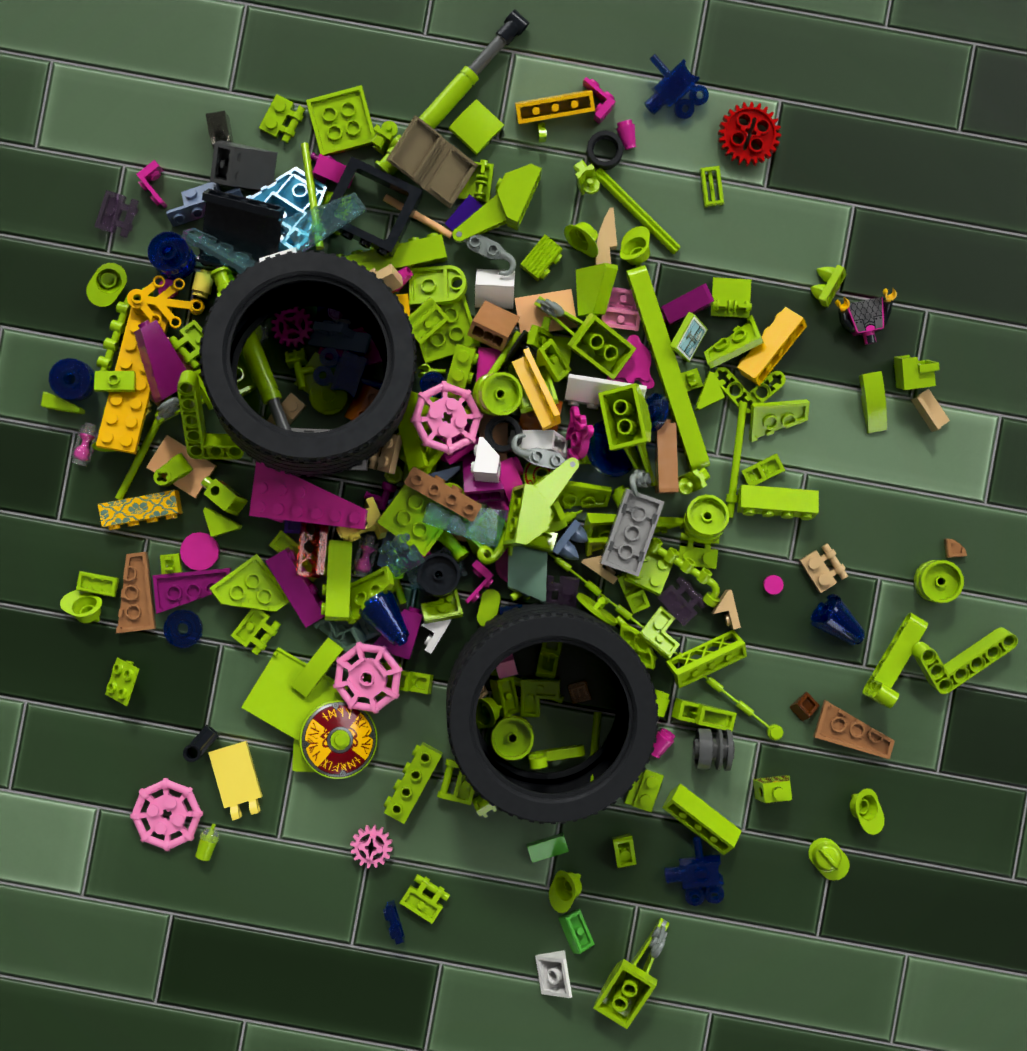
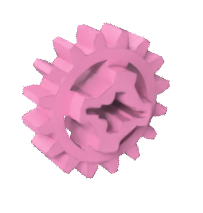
M375 824L372 829H370L369 825H366L365 831L360 828L358 830L359 835L354 834L353 838L356 841H351L350 845L355 848L351 850V853H356L354 860L360 859L361 866L365 862L367 863V868L371 864H374V867L377 868L378 862L383 865L385 864L384 858H390L391 855L388 852H391L393 847L389 845L393 840L387 839L389 832L384 834L383 827L377 830ZM370 834L366 840H360L363 836ZM377 836H379L383 840V842H380ZM372 839H373L374 849H373L372 853H370L371 850H370L369 844L371 843V841H372ZM360 850H362L366 854V857L360 852ZM383 852L381 856L374 858V855Z

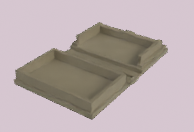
M416 115L386 159L449 209H451L478 167V164L454 145L450 144L442 135Z

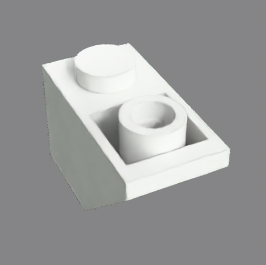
M479 437L478 444L474 446V456L476 458L471 463V473H474L475 481L499 483L501 471L500 456L483 437Z

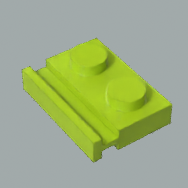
M429 297L408 316L413 328L412 334H414L419 344H422L450 319L432 297Z
M645 769L639 776V780L632 784L633 788L628 790L624 803L652 812L664 775Z

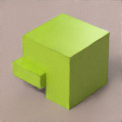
M910 355L894 357L896 388L910 390L936 386L935 371L940 370L939 362L932 360L918 361V357H910Z

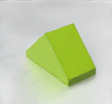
M711 371L706 375L694 410H701L725 398L714 373Z
M205 507L203 510L211 537H217L242 528V525L211 508Z

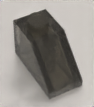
M225 111L207 113L206 119L213 149L215 142L220 140L234 143L230 118Z

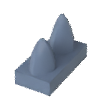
M574 520L556 543L553 550L555 554L569 560L579 559L578 552L569 539L578 543L588 541L585 529L581 526V523Z

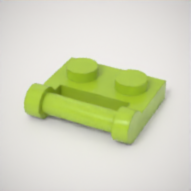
M446 758L445 765L447 766L437 797L471 805L474 790L466 781V776L462 775L460 769L453 794L448 793L454 767H459L455 760Z

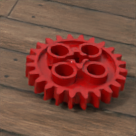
M743 102L741 109L738 105H735L734 111L729 109V116H723L724 122H721L719 125L722 129L718 131V135L723 137L719 138L718 142L724 143L721 150L727 149L725 156L731 154V161L737 158L738 165L745 161V165L748 166L750 161H752L753 165L756 166L758 160L763 163L765 161L764 157L770 159L771 153H775L777 149L774 146L780 144L776 139L781 137V134L777 133L781 126H775L778 118H771L774 112L766 113L768 107L762 110L761 103L754 107L753 102H751L749 107H747L746 103ZM755 118L756 122L752 129L751 138L748 141L747 149L743 150L744 143L748 136L747 132L751 127L752 119ZM739 119H745L748 125H741ZM757 125H763L766 131H759ZM733 137H739L742 143L736 144L733 141ZM751 143H757L760 149H753Z

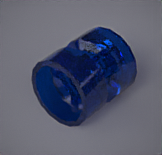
M435 371L425 373L420 381L422 392L440 384L441 381H445L443 376ZM441 392L432 397L440 398Z

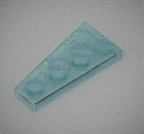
M352 193L332 200L325 205L315 206L308 211H301L288 218L278 219V221L297 249L305 252L366 212L367 209L357 194Z
M429 502L422 522L496 548L508 510L481 508L474 521L471 522L439 503Z

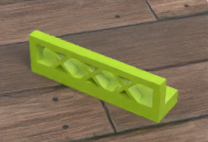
M733 629L667 660L666 665L674 674L675 684L680 689L747 657L746 643ZM732 637L735 640L733 643H725V640ZM711 647H719L716 651H708ZM696 654L702 655V657L697 660L691 659V657ZM679 662L685 663L684 666L676 669V667L674 666Z

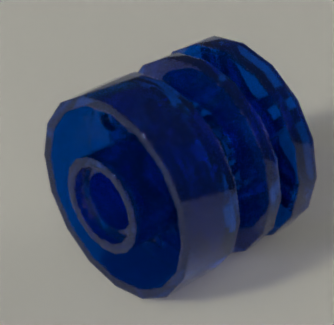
M162 232L150 241L148 258L164 278L173 281L176 278L184 279L193 272L196 265V256L181 235L174 232Z
M62 359L51 368L49 384L54 393L64 399L73 401L85 400L94 393L95 371L90 365L77 359ZM75 376V382L72 384L71 379Z

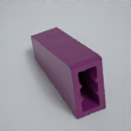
M156 319L151 323L149 320L144 321L138 325L140 329L134 332L155 403L177 392L180 374L187 370Z

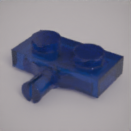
M392 900L386 903V909H383L386 921L389 920L390 937L395 939L397 945L404 942L405 935L395 901Z

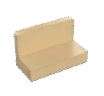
M929 389L911 399L932 432L941 429V426L950 421Z

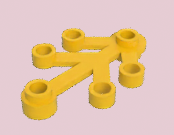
M160 275L155 276L153 282L144 289H133L127 295L128 304L135 309L140 308L148 317L150 323L153 317L159 319V324H161L162 319L160 315L154 314L147 304L155 305L169 321V325L173 329H178L181 326V319L174 316L168 307L189 309L193 315L202 314L205 308L204 302L197 298L191 301L168 299L177 291L184 289L185 282L181 278H176L173 284L157 297L148 295L155 289L162 288L165 285V279ZM161 279L163 283L161 285H157L155 283V280ZM179 281L183 286L178 288L175 283ZM136 295L141 297V300L138 302L133 299ZM199 303L201 307L199 309H195L193 307V304ZM172 320H178L179 325L174 326Z

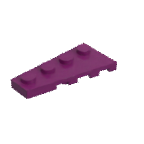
M231 568L153 575L156 614L212 595L209 588L231 573Z

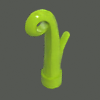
M445 528L437 540L448 548L456 562H460L469 555V552Z
M505 530L494 551L486 545L478 549L477 556L480 562L484 564L494 563L505 552L507 547L508 555L512 556L513 547L503 545ZM485 551L488 553V558L484 556Z

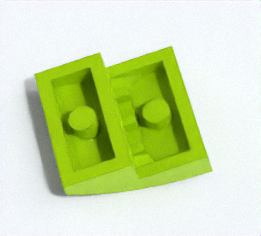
M476 99L450 125L449 130L477 155L489 145L490 140L503 130L505 125Z

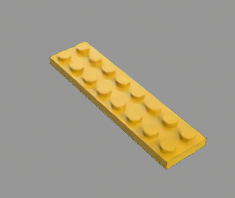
M147 304L154 314L161 316L160 326L166 334L169 321L155 305ZM131 307L115 367V371L136 372L135 392H109L96 441L98 448L130 454L137 453L151 397V390L134 332L140 329L138 325L149 320L140 308L135 309ZM153 317L152 322L156 319L159 322V319L157 317Z

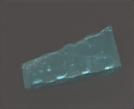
M196 228L183 230L181 238L188 241L189 245L198 247L206 255L214 256L222 264L233 267L237 273H243L247 267H253L254 263L258 262L252 259V254L246 251L244 253L233 250L234 246L228 243H217V238Z

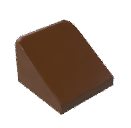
M805 692L790 706V709L801 721L809 719L820 705L808 692Z

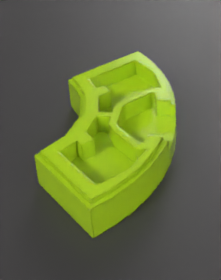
M622 624L620 636L634 649L646 668L654 669L656 662L653 648L638 636L640 631L630 625Z

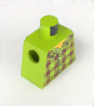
M790 775L753 779L755 799L763 803L792 800Z

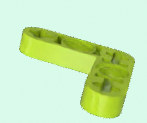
M719 367L714 371L722 391L738 410L739 403L743 401L737 402L736 399L740 398L743 393L746 395L743 397L746 402L750 401L752 404L764 403L786 381L784 373L773 371L760 386L756 385L748 392L726 367ZM718 372H725V379L727 381L732 379L733 382L728 384L725 388L723 385L726 384V382L723 379L718 380ZM773 375L775 377L780 376V384H773L771 388L774 390L771 391L767 384L773 381ZM732 385H736L740 389L737 396H733L729 392ZM759 387H763L767 391V395L764 398H760L757 395L756 391ZM747 408L746 414H750L751 409Z
M572 745L529 752L530 769L548 767V761L584 756V745Z

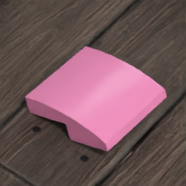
M613 287L606 313L601 315V320L609 327L639 331L640 316L631 289Z

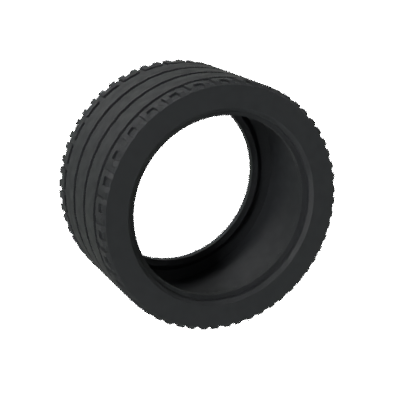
M297 250V253L289 251L283 255H280V253L275 254L273 258L269 256L262 262L254 263L253 267H247L243 273L237 274L234 281L231 280L229 285L222 289L220 297L215 299L213 307L209 310L210 315L205 319L206 323L202 329L203 337L200 339L201 345L199 349L201 375L207 395L228 436L231 437L232 441L242 451H245L249 457H252L261 464L262 462L266 467L278 472L284 471L285 474L306 475V477H321L322 474L329 476L341 473L344 469L350 470L362 464V461L370 459V457L379 452L381 447L383 448L392 438L393 433L398 429L406 412L414 383L417 356L415 355V336L412 334L413 328L408 314L404 313V306L399 302L397 295H393L392 289L381 278L378 279L373 271L370 272L365 266L358 265L354 260H347L344 256L338 257L334 253L326 254L324 251L317 253L314 250H309V252ZM299 306L330 308L349 316L361 325L367 333L372 335V340L382 359L384 381L370 406L354 420L341 427L324 432L303 433L286 430L259 416L240 394L237 386V367L240 354L247 339L261 323L283 310Z
M547 602L546 604L539 605L538 603L525 604L521 608L514 607L508 611L506 610L502 615H496L490 621L488 620L484 627L478 628L471 635L469 642L466 641L458 654V658L455 659L450 672L446 692L447 731L456 764L462 775L466 776V781L473 787V790L480 793L481 798L488 801L490 805L497 806L499 811L508 813L509 816L513 817L515 815L520 820L525 819L532 823L539 821V824H556V822L565 824L568 821L576 822L580 818L586 819L587 816L592 814L596 815L598 811H604L611 804L614 805L618 798H623L624 794L633 788L632 784L639 780V776L645 771V765L649 763L650 755L654 751L653 744L657 740V721H659L658 704L655 701L657 696L654 685L650 681V674L634 649L604 621L585 610L582 611L577 607L566 604L559 605L558 603ZM564 642L593 652L608 665L615 682L617 694L615 719L603 744L582 763L558 772L537 773L526 771L501 759L483 739L476 723L479 696L493 670L514 652L533 644ZM593 774L594 780L590 782L591 776Z

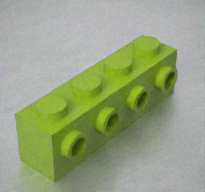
M456 344L447 383L463 389L467 388V384H471L474 375L471 372L472 366L477 364L479 354L476 353V348ZM450 392L447 394L448 398H454L457 401L461 397ZM443 413L442 421L450 423L451 416Z
M741 485L738 489L737 513H743L745 516L762 514L763 517H773L775 515L781 516L783 519L800 517L801 520H812L819 513V491Z
M329 540V545L324 547V557L328 558V565L323 567V576H327V584L322 586V595L326 596V603L321 605V615H325L326 621H348L352 542Z
M422 742L421 746L416 745L411 754L414 756L412 762L409 763L407 761L402 770L405 775L402 780L397 779L393 787L395 790L392 797L388 796L383 805L386 807L385 814L405 824L443 754L441 751Z
M682 784L676 786L669 793L662 807L723 855L735 847L742 832Z

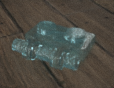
M408 533L397 535L394 537V540L383 543L382 547L379 548L381 554L386 553L389 557L385 563L395 577L425 561L414 544L411 546L407 545L406 542L410 540Z

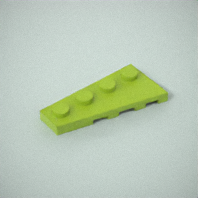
M536 475V476H535V479H534V483H536V482H537L539 479H541L543 476H537V475ZM568 481L556 500L559 501L564 509H572L571 507L581 506L582 508L607 507L612 489L608 486Z

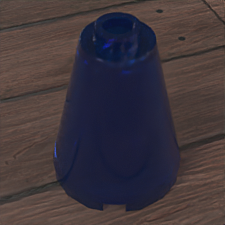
M387 590V594H384L383 591L379 592L364 603L366 607L364 610L360 608L359 614L392 645L401 646L408 641L409 632L395 596L390 590Z
M832 594L827 596L828 601L825 603L820 602L811 615L813 622L811 624L851 645L860 644L865 638V631L838 595Z

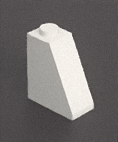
M511 430L508 444L511 443L515 436V430ZM522 430L526 437L522 438L521 444L518 446L520 449L542 448L558 452L566 459L568 440L555 430Z

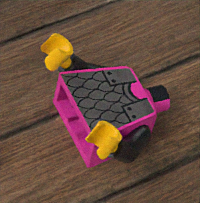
M885 288L883 290L885 299L879 297L850 303L848 299L843 297L844 303L841 304L837 299L835 304L839 307L840 324L848 332H851L853 336L863 334L865 345L876 343L875 332L882 330L887 324L897 292L893 288L892 293L887 295L888 290Z

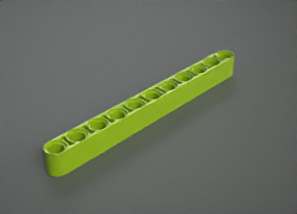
M645 265L627 270L626 275L665 396L669 399L668 404L672 407L670 411L674 423H676V430L689 469L692 471L709 467V457L674 350L670 347L671 341L648 270Z

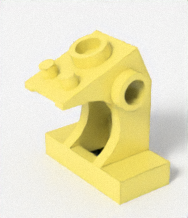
M373 497L367 498L364 503V508L368 510L365 530L336 527L340 538H343L344 541H356L361 538L360 534L368 531H374L378 540L386 537L387 529L377 523L381 514Z

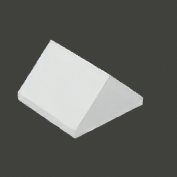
M477 269L475 308H481L486 300L503 309H513L515 271L508 276H502L499 272L507 270Z
M565 950L536 955L541 994L571 998L572 992Z

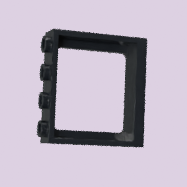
M351 156L320 219L325 229L331 232L336 230L342 233L341 236L348 240L353 238L367 249L372 247L381 256L393 257L423 197V191ZM355 172L408 197L386 240L380 239L335 217V212Z

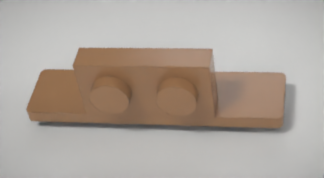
M412 467L404 481L405 485L467 520L474 521L482 507L480 503L462 494L463 490L457 486L452 485V487H449L441 477L435 475L433 478L416 467Z

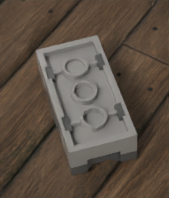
M625 489L599 563L639 576L664 501L639 493V497H636L632 490Z

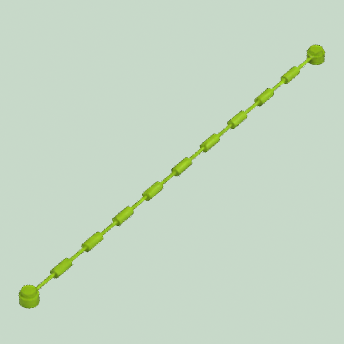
M548 552L555 559L554 562L566 572L570 571L596 596L606 597L601 593L603 590L590 580L586 581L571 569L572 566L560 556L556 557ZM609 599V603L615 607V611L625 619H631L643 629L644 626L632 617V613ZM676 651L674 652V654H675L676 656L682 654L681 652H679V653H677ZM711 676L704 677L706 679L705 682L719 693L723 692L737 703L736 707L749 717L752 715L766 726L769 738L772 740L782 738L783 729L779 725L766 724L754 714L753 709L743 701H737Z

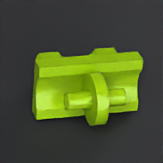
M393 121L384 122L381 129L376 124L373 129L375 136L371 143L374 145L373 148L382 155H384L398 133V127Z
M581 160L575 164L573 168L576 172L575 176L579 192L582 195L585 193H597L600 189V183L597 180L595 167L592 163L587 166Z
M706 468L695 469L679 476V492L683 495H688L707 486L705 481L710 478V475Z

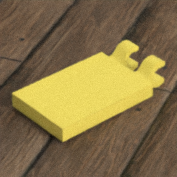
M247 741L209 751L224 808L230 807L232 821L242 817L239 804L249 802L251 815L259 813L261 809L258 798L263 797Z

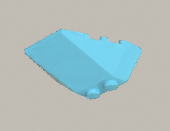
M294 167L278 177L271 185H265L260 188L261 191L246 197L285 207L279 252L293 247L301 250L309 240L311 226H313L305 172L298 167ZM314 178L319 211L327 191V186Z

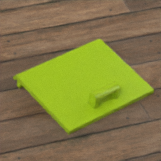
M278 647L241 708L299 741L300 729L307 715L320 704L341 700L342 697L333 688L335 680L327 675L321 679L307 698L292 688V683L307 663Z

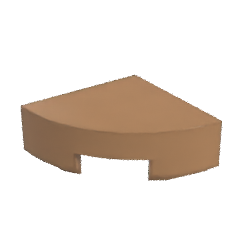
M944 539L946 558L967 556L965 548L953 539Z

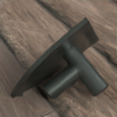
M526 330L522 332L512 346L502 370L508 367L512 361L524 357L523 350L529 348L533 358L536 360L537 351L526 344L528 334Z

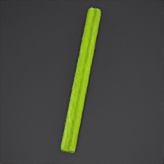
M602 168L595 171L597 180L644 227H647L650 233L672 254H676L680 250V245Z

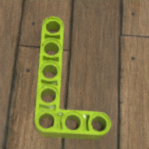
M192 370L183 371L180 374L177 393L187 454L193 459L237 460L242 458L244 451L232 441L228 434L206 433L198 375Z
M911 612L905 617L867 681L862 694L885 707L891 708L898 700L899 693L891 688L910 658L913 646L920 641L926 631L928 622Z
M1003 627L997 628L944 665L937 652L924 642H918L913 646L912 655L928 683L939 693L947 694L1013 650L1018 644V638Z

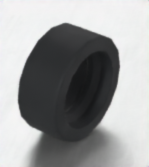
M599 131L592 135L588 141L587 159L596 169L610 170L617 166L622 158L623 143L614 132ZM604 139L610 140L616 147V155L613 159L606 162L598 160L593 151L595 144Z
M507 415L492 418L487 423L484 431L485 440L497 452H512L511 443L504 446L498 445L493 439L492 432L496 425L508 423L513 426L515 435L523 434L520 424ZM522 438L518 439L517 446L521 444Z

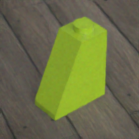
M603 263L576 269L578 316L587 318L590 313L596 316L605 315L618 271V265Z

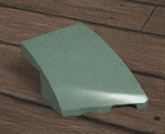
M525 546L513 547L512 556L508 555V589L520 592L528 598L531 596L540 600V603L546 604L548 552Z
M373 606L354 625L349 624L348 621H326L325 618L313 624L316 629L324 632L331 640L342 647L345 652L353 648L357 642L361 641L364 643L385 632Z

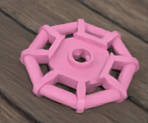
M441 381L440 384L418 393L417 403L410 422L413 423L424 447L427 446L445 452L447 455H452L453 452L476 442L475 438L481 418H483V413H480L471 395L472 391L454 386L446 381ZM441 392V399L435 402L429 399ZM450 392L461 397L457 401L454 398H448L447 394ZM465 400L472 414H467L463 408L462 403ZM424 404L429 406L426 417L421 416ZM443 413L451 416L450 423L442 421ZM467 420H472V424L468 433L464 430V428L467 424ZM423 422H426L431 431L429 435H427L422 425ZM458 434L463 437V439L452 444V437ZM435 436L443 437L445 444L432 439Z
M360 641L344 655L337 657L333 688L341 695L348 705V709L369 711L377 714L379 710L400 696L399 686L403 669L398 665L385 645L376 646L364 644ZM364 652L377 653L375 659L366 658ZM357 654L359 660L351 665L348 661ZM382 658H384L388 665L391 667L390 670L387 671L381 664L380 660ZM344 668L348 669L349 672L347 681H342ZM364 673L371 675L370 683L369 681H363ZM393 674L391 688L386 687L388 675ZM348 685L354 693L353 697L350 696L344 686ZM382 691L387 694L377 702L375 696ZM359 697L368 698L370 704L358 702Z
M163 778L162 781L139 790V796L133 812L130 814V818L136 826L142 843L146 842L165 851H170V849L187 841H192L195 838L194 834L200 818L203 816V811H201L192 787H186L170 781L168 778ZM163 789V795L157 798L152 796V793ZM170 789L182 793L180 797L172 796ZM185 798H187L190 804L191 811H188L183 801ZM145 800L149 801L150 804L147 812H141ZM163 810L171 811L170 819L163 817ZM193 817L189 828H186L184 826L186 818ZM141 818L147 819L150 830L146 831ZM180 830L183 835L171 840V834ZM155 831L157 834L165 835V838L161 840L151 835Z

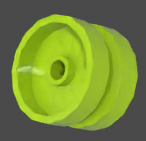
M506 372L487 373L481 376L473 389V399L478 409L490 416L511 414L519 407L523 396L522 387L518 379Z
M705 494L697 496L691 501L683 517L685 533L697 543L708 544L715 542L721 537L729 522L730 513L727 505L714 495Z
M929 560L921 564L914 575V587L917 593L923 599L930 602L948 603L960 595L964 586V576L960 568L947 560Z
M518 715L503 717L496 723L492 731L491 742L493 749L506 760L522 759L529 754L533 747L534 732L531 724L525 718ZM510 735H515L516 741L514 739L510 741Z

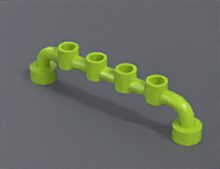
M138 295L133 297V299L139 297V301L141 300V297ZM127 296L124 302L119 301L116 306V312L120 313L118 320L113 319L110 323L109 329L114 332L111 339L106 338L104 340L103 348L107 349L105 357L99 356L97 360V367H100V371L111 369L114 353L119 348V339L125 331V322L131 309Z
M653 537L648 550L659 554L666 562L677 565L684 573L693 575L700 583L709 585L712 588V592L708 591L703 597V601L711 607H716L720 602L718 597L720 587L711 578L712 572L706 568H702L699 571L695 568L696 563L692 559L686 558L683 561L678 558L679 552L676 549L670 547L668 551L661 547L662 541Z

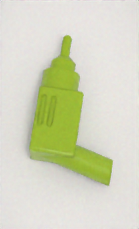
M583 510L570 513L568 511L565 512L566 517L561 521H552L547 531L555 533L568 527L567 524L573 522V519L582 513Z

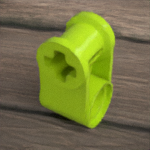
M180 453L157 469L153 478L158 485L168 487L189 474L193 468L183 454ZM162 474H166V475H167V476H166V479H167L166 482L161 480V479L163 478V477H162Z

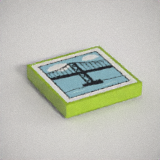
M688 312L670 347L684 361L690 363L708 329L695 314Z

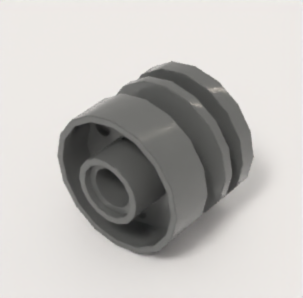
M697 728L693 741L695 768L697 770H710L712 761H714L716 770H721L723 762L724 770L730 771L735 752L732 731L725 729L723 735L722 730L717 729L715 738H713L711 729Z

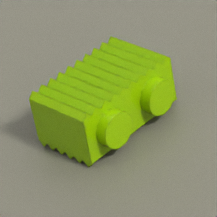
M544 234L521 262L520 267L535 280L539 281L540 278L544 280L551 271L549 270L550 266L553 263L556 265L563 257L561 254L563 249Z

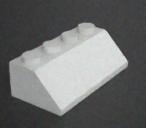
M569 374L564 401H567L568 405L571 406L586 404L587 408L598 409V407H601L599 392L630 385L631 383ZM639 385L645 398L647 386Z

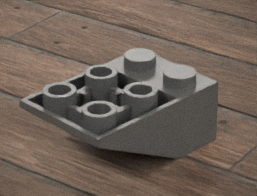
M223 140L217 141L214 144L210 182L261 190L260 188L265 185L269 186L274 183L278 152Z

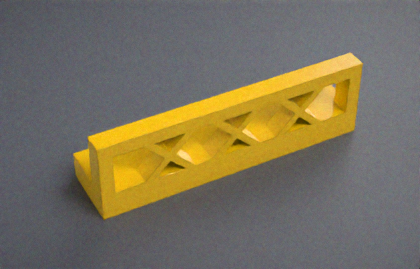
M529 348L523 350L524 357L512 361V366L544 431L561 423L560 413Z

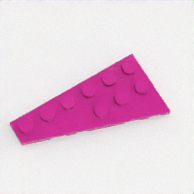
M256 461L249 516L365 530L368 510L295 475L285 474L284 471L278 472L266 467L264 463L261 462L260 464Z

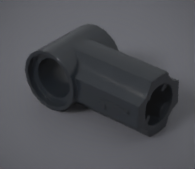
M206 725L192 742L184 748V759L188 762L199 760L220 736L217 731ZM191 747L196 748L198 752L197 757H192L189 754Z

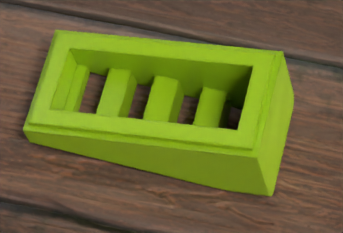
M43 392L42 407L85 414L83 408L51 393Z

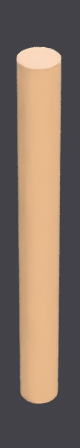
M388 194L383 199L384 202L400 211L404 206V203ZM415 211L412 218L449 239L452 237L453 231Z

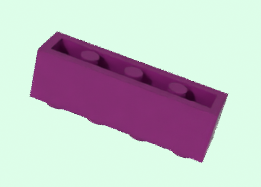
M286 548L265 562L306 628L325 617V615H321V605L326 602L320 599L317 594L319 593L318 588L307 578L309 574L297 561L299 558L296 552Z

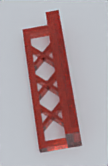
M301 522L296 575L320 578L324 575L329 525L313 524L316 529L315 533L310 536L306 531V524L308 523ZM308 540L314 546L313 552L309 555L304 549V543ZM306 559L312 565L311 572L302 571V563Z

